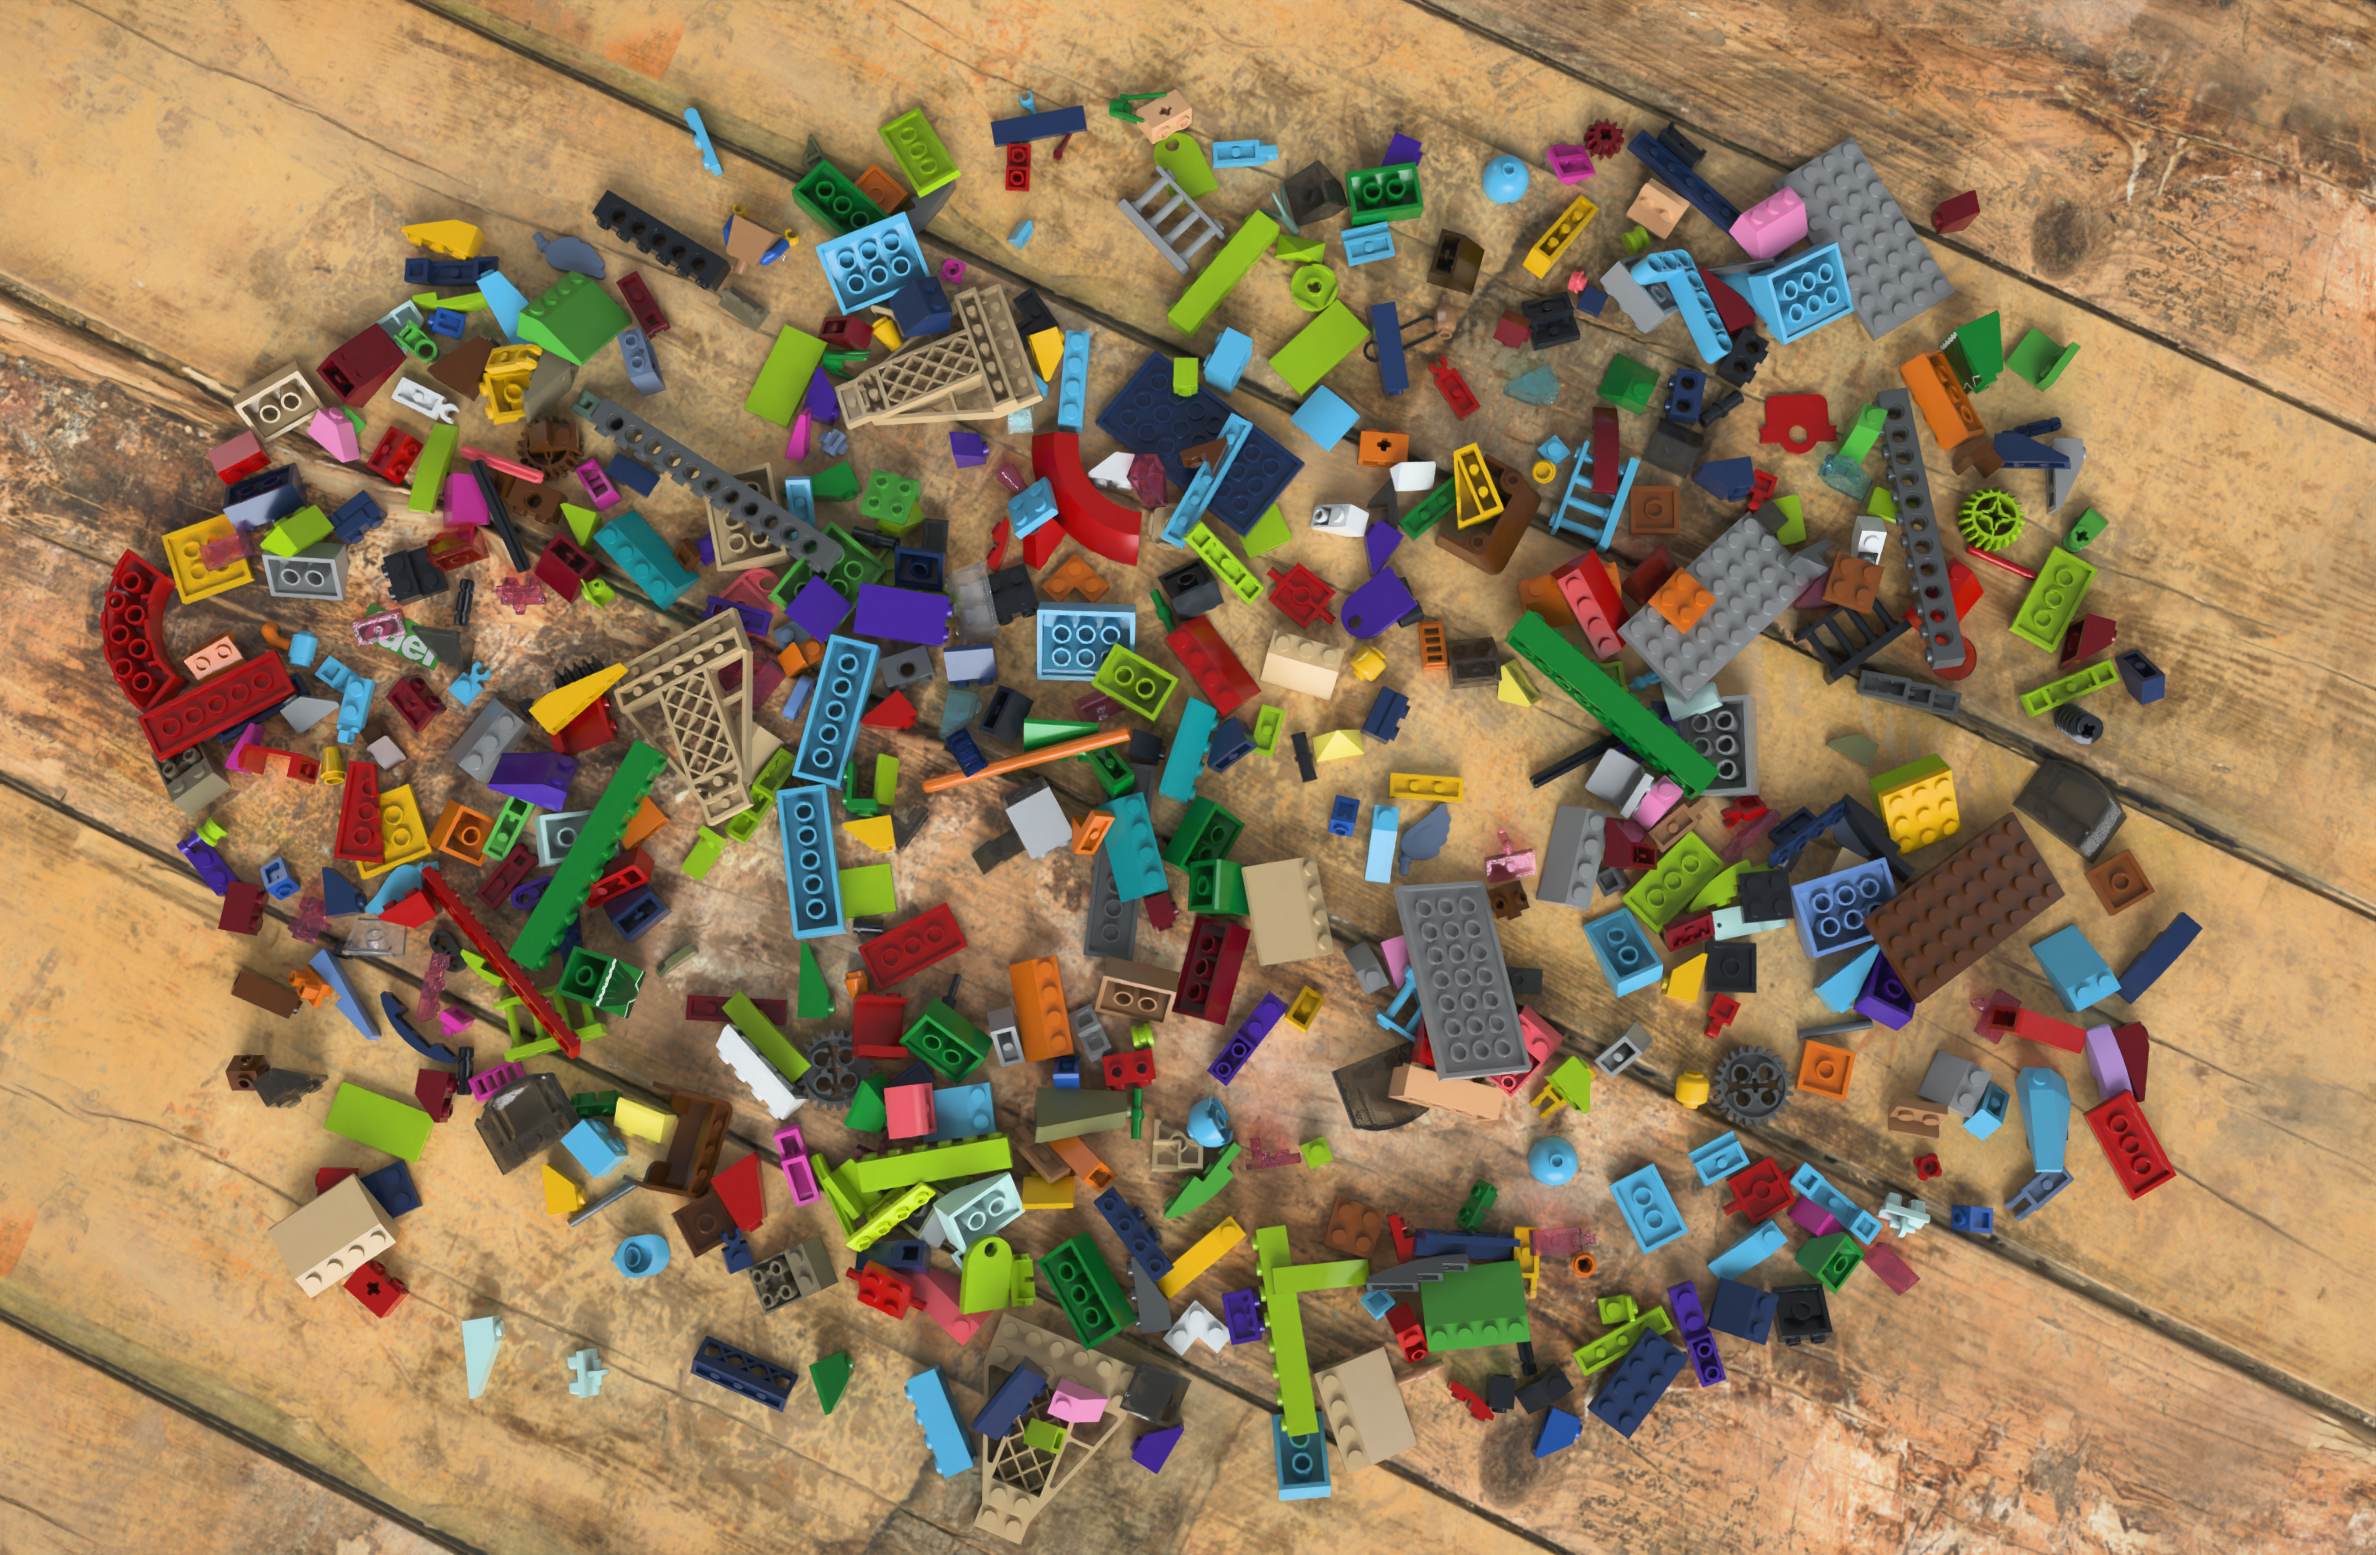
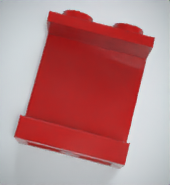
M602 694L555 736L549 733L556 753L571 756L618 740L616 732H619V728L615 718H611L609 709H612L607 695L604 696Z
M244 743L243 749L238 754V768L260 775L264 773L268 756L290 760L287 777L313 785L316 783L321 762L303 754Z
M863 991L862 994L854 998L851 1058L899 1061L907 1058V1047H902L899 1039L902 1036L903 1006L909 1003V998L901 997L900 993H886V996H877L875 991Z

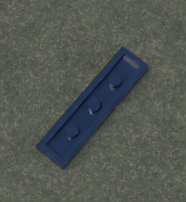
M1083 105L991 122L995 147L1088 131Z
M298 672L290 676L298 692L296 694L298 698L303 695H311L310 690ZM289 698L217 733V737L225 745L242 735L250 723L259 725L280 713V710L286 707L283 703Z

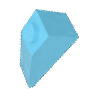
M1374 805L1372 809L1365 881L1388 884L1390 882L1399 817L1398 807Z
M1878 944L1869 945L1812 988L1830 1012L1839 1011L1843 1013L1853 1005L1851 1001L1858 996L1880 950Z
M1764 1219L1707 1264V1266L1718 1280H1720V1277L1733 1280L1769 1257L1788 1240L1772 1220Z

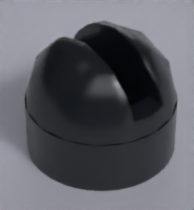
M526 698L517 703L527 719L533 717L529 711L533 707L531 706L532 703L535 701L532 698Z
M341 940L335 945L332 955L352 960L355 952L354 945L347 940Z

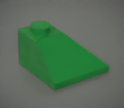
M1617 353L1597 396L1640 415L1656 386L1660 373Z
M880 1071L861 1080L843 1124L844 1126L874 1133H881L888 1129L884 1088L891 1087L886 1073Z
M1840 1232L1808 1239L1805 1245L1799 1248L1794 1260L1804 1271L1819 1283H1822L1833 1294H1836L1865 1254L1846 1233Z
M846 1349L820 1358L809 1365L825 1416L831 1414L839 1406L854 1374L852 1369L855 1368V1363L852 1355L847 1354Z

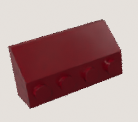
M1197 916L1171 1012L1225 1026L1251 930L1233 923Z

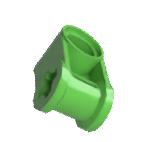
M409 318L406 320L407 324L397 334L394 333L392 335L422 362L430 364L438 360L440 354L438 347ZM424 346L433 347V354L430 357H423L421 355V350Z
M2089 506L2063 537V548L2069 553L2079 552L2092 542L2107 526L2109 521Z

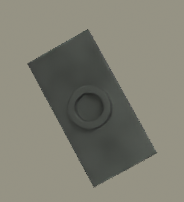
M924 518L922 549L947 552L949 520Z
M1506 967L1513 993L1542 994L1543 969Z

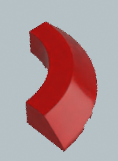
M1051 432L1032 436L1031 453L1035 480L1037 482L1046 477L1051 482L1059 512L1054 516L1057 523L1067 531L1071 538L1085 546L1089 551L1121 564L1137 566L1142 512L1131 511L1112 503L1091 484L1080 461L1079 434Z
M127 548L111 574L113 578L109 589L105 590L104 596L106 601L104 612H101L100 629L103 630V653L106 662H109L114 674L115 682H118L129 701L144 714L175 699L189 681L182 676L171 662L163 640V615L167 601L176 586L175 579Z

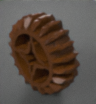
M547 416L543 417V420H547L551 425L568 424L567 420L562 419L559 421V418L553 416L551 421ZM538 419L534 420L535 425L540 423ZM529 431L528 433L521 432L524 440L517 441L518 445L522 447L517 451L518 455L522 457L520 462L523 465L541 470L544 473L543 479L545 481H548L550 476L554 481H557L559 474L563 478H567V470L575 472V469L572 467L573 464L581 465L577 457L584 456L583 451L580 450V448L584 447L582 441L579 440V449L531 453ZM534 456L545 457L549 465L537 463Z

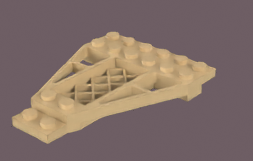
M996 284L979 292L976 287L954 295L955 301L950 304L952 317L957 312L960 313L964 330L935 341L933 334L911 337L879 365L865 370L856 379L834 387L848 429L851 430L872 421L874 426L996 419L1042 401L1041 392L1001 284ZM929 337L931 342L930 344L915 349L918 345H920L925 339ZM966 346L962 354L954 352L956 349ZM972 350H973L975 359L968 357V356L970 355V353H971ZM944 355L940 363L932 361L934 358ZM950 358L958 360L954 368L946 366ZM965 363L972 365L968 373L961 371ZM922 364L917 373L910 371L911 368ZM928 367L936 369L932 377L924 375ZM942 372L950 374L946 383L939 381ZM900 373L895 382L888 380L889 377ZM906 376L914 378L909 387L902 385ZM920 381L928 383L924 391L917 390ZM887 386L892 387L889 392ZM981 386L986 387L992 408L959 410L956 402L957 396ZM898 390L906 392L901 401L894 399ZM947 400H951L954 409L953 411L917 413Z
M731 607L623 664L629 671L616 682L618 689L614 690L621 713L628 716L657 750L669 756L666 761L691 788L692 794L701 803L708 825L711 826L754 806L748 785L752 784L753 651L739 612L736 608ZM743 658L742 690L726 698L717 675L718 671ZM701 680L704 684L700 695L692 693L696 682ZM681 691L684 694L678 706L675 705L673 699L676 692ZM709 691H710V694H711V697H712L713 701L707 699V695H708ZM691 696L698 698L693 712L686 709ZM741 699L742 742L730 711V706ZM660 701L669 728L654 735L638 717V712ZM705 701L712 704L708 717L700 715ZM685 712L691 714L687 728L683 727L681 723ZM717 713L721 723L714 720ZM698 718L706 720L701 734L694 731ZM713 724L720 726L715 739L708 737ZM692 734L699 736L695 750L691 749L689 745ZM672 735L682 765L661 743L663 739ZM724 736H726L729 745L722 743ZM706 740L714 743L709 756L702 753ZM720 746L728 748L723 762L716 759ZM700 756L707 759L703 772L698 771L697 768ZM714 762L721 765L712 770Z
M1004 1312L984 1360V1406L989 1401L990 1365L1013 1372L1023 1358L1027 1356L1049 1375L1046 1381L1049 1386L1045 1390L1048 1400L1036 1405L1033 1398L1030 1401L1032 1407L1028 1412L1033 1410L1037 1420L1042 1421L1037 1408L1052 1402L1053 1397H1051L1048 1388L1056 1391L1061 1378L1107 1396L1108 1400L1103 1411L1118 1417V1420L1094 1445L1074 1437L1071 1431L1075 1422H1069L1060 1454L1055 1455L1051 1453L1052 1458L1039 1463L1034 1449H1037L1036 1447L1028 1445L1029 1448L1018 1453L1014 1450L1011 1439L1024 1435L1025 1426L1020 1415H1018L1017 1420L1022 1431L1011 1436H1003L993 1462H989V1436L983 1434L982 1504L973 1525L1021 1545L1029 1522L1125 1421L1145 1370L1093 1348L1087 1351L1084 1345ZM1054 1416L1043 1421L1050 1423L1057 1420L1059 1427L1064 1428L1059 1417ZM1073 1442L1089 1449L1054 1488H1051L1050 1483L1066 1444ZM1008 1443L1012 1455L1000 1460L1005 1445ZM1031 1452L1036 1465L1022 1470L1018 1456ZM1014 1459L1019 1472L1006 1477L1001 1464ZM1053 1462L1048 1477L1045 1479L1041 1467ZM997 1467L1001 1477L994 1475ZM1038 1469L1042 1482L1029 1487L1024 1474ZM1021 1476L1025 1487L1010 1482V1480ZM1044 1486L1041 1494L1033 1491Z

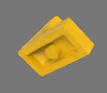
M1305 985L1284 1017V1021L1305 1034L1326 998Z

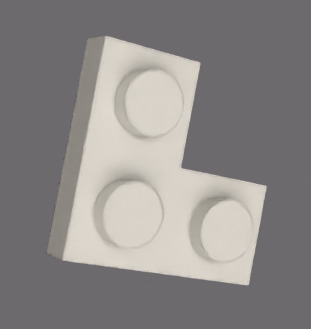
M1196 1299L1176 1321L1172 1329L1162 1338L1181 1356L1197 1337L1202 1339L1216 1353L1230 1339L1228 1327Z

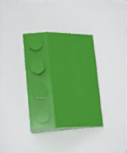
M571 270L519 311L517 336L582 366L611 342L617 334L632 324V319L592 279Z
M830 521L821 533L839 543L845 550L830 573L827 574L822 570L819 573L815 572L807 566L808 561L801 557L769 594L767 599L784 612L816 574L853 605L852 609L832 631L831 634H834L857 606L860 584L874 585L888 567L834 522ZM817 544L811 545L808 549V553L814 552L817 548Z
M1519 1259L1470 1265L1469 1272H1444V1282H1420L1429 1352L1531 1341Z

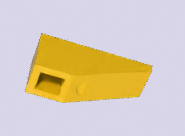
M456 219L402 226L401 229L408 238V242L416 246H421L422 244L430 246L431 250L441 254L444 251L451 253L453 257L465 261L466 258L474 260V257H477L485 237L477 226Z

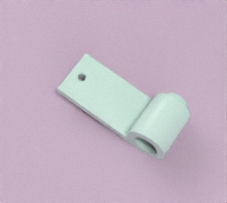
M1740 906L1711 912L1715 928L1714 942L1788 926L1787 919L1742 924Z

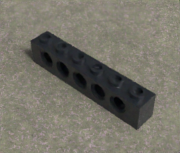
M608 189L592 211L597 220L596 224L606 231H609V229L613 230L619 239L626 243L629 241L636 244L635 247L646 255L650 252L656 256L655 259L666 267L670 264L676 268L675 271L684 278L690 276L704 290L710 288L717 292L731 271L727 260ZM626 216L624 221L617 222L619 217ZM640 228H646L642 234H636ZM659 240H665L663 245L656 246ZM685 252L683 257L675 258L677 253ZM705 263L702 269H695L698 264Z

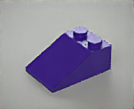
M556 752L502 753L487 788L560 813L580 761Z
M1880 949L1858 996L1855 998L1853 1009L1898 1031L1913 1018L1916 1003H1914Z

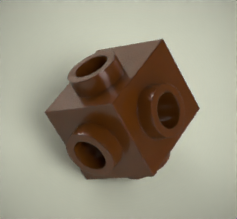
M1520 880L1487 891L1497 919L1507 916V919L1511 920L1522 916V910L1530 908L1527 895L1523 890Z
M234 1055L225 1071L232 1091L262 1090L271 1075L270 1066L267 1065L264 1055Z

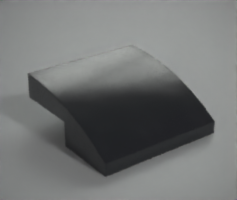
M1567 291L1521 302L1523 316L1532 319L1529 328L1533 330L1529 338L1534 351L1580 340L1581 334L1573 316L1574 308Z

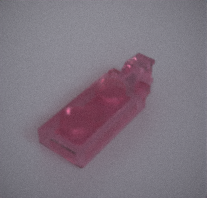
M1767 809L1766 814L1754 818L1737 833L1720 853L1729 863H1734L1742 858V853L1746 847L1750 848L1759 841L1758 837L1762 833L1772 830L1777 825L1776 821L1782 815L1776 809Z
M440 952L432 953L429 971L425 972L415 1018L416 1021L425 1023L438 1015L440 1011V1003L438 1001L440 993H442L446 981L443 978L446 969L450 967L451 955Z
M1578 1227L1529 1230L1530 1256L1574 1254L1583 1251L1582 1245L1596 1244V1234H1582L1581 1228Z

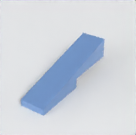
M323 948L309 963L342 997L335 1004L338 1009L368 1040L377 1041L381 1034L336 956L332 955V949Z

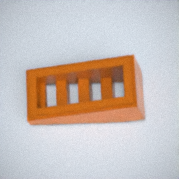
M1442 621L1418 623L1422 671L1446 669L1448 663ZM1437 628L1438 633H1424V629ZM1438 638V642L1426 643L1425 639ZM1439 647V651H1427L1426 648ZM1428 656H1440V660H1428Z

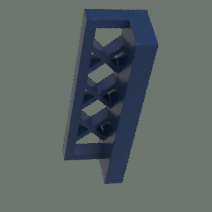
M1415 1228L1412 1253L1422 1256L1468 1254V1258L1510 1261L1512 1247H1520L1521 1240L1509 1233Z
M706 1336L693 1358L690 1372L782 1413L787 1406L789 1395L799 1377L798 1374L710 1336ZM709 1345L718 1349L720 1355L710 1357L705 1355L704 1352ZM737 1357L741 1359L743 1365L733 1367L729 1365L727 1359ZM760 1367L765 1370L766 1375L756 1377L752 1374L751 1369ZM783 1377L790 1380L787 1388L784 1389L777 1386L774 1379Z

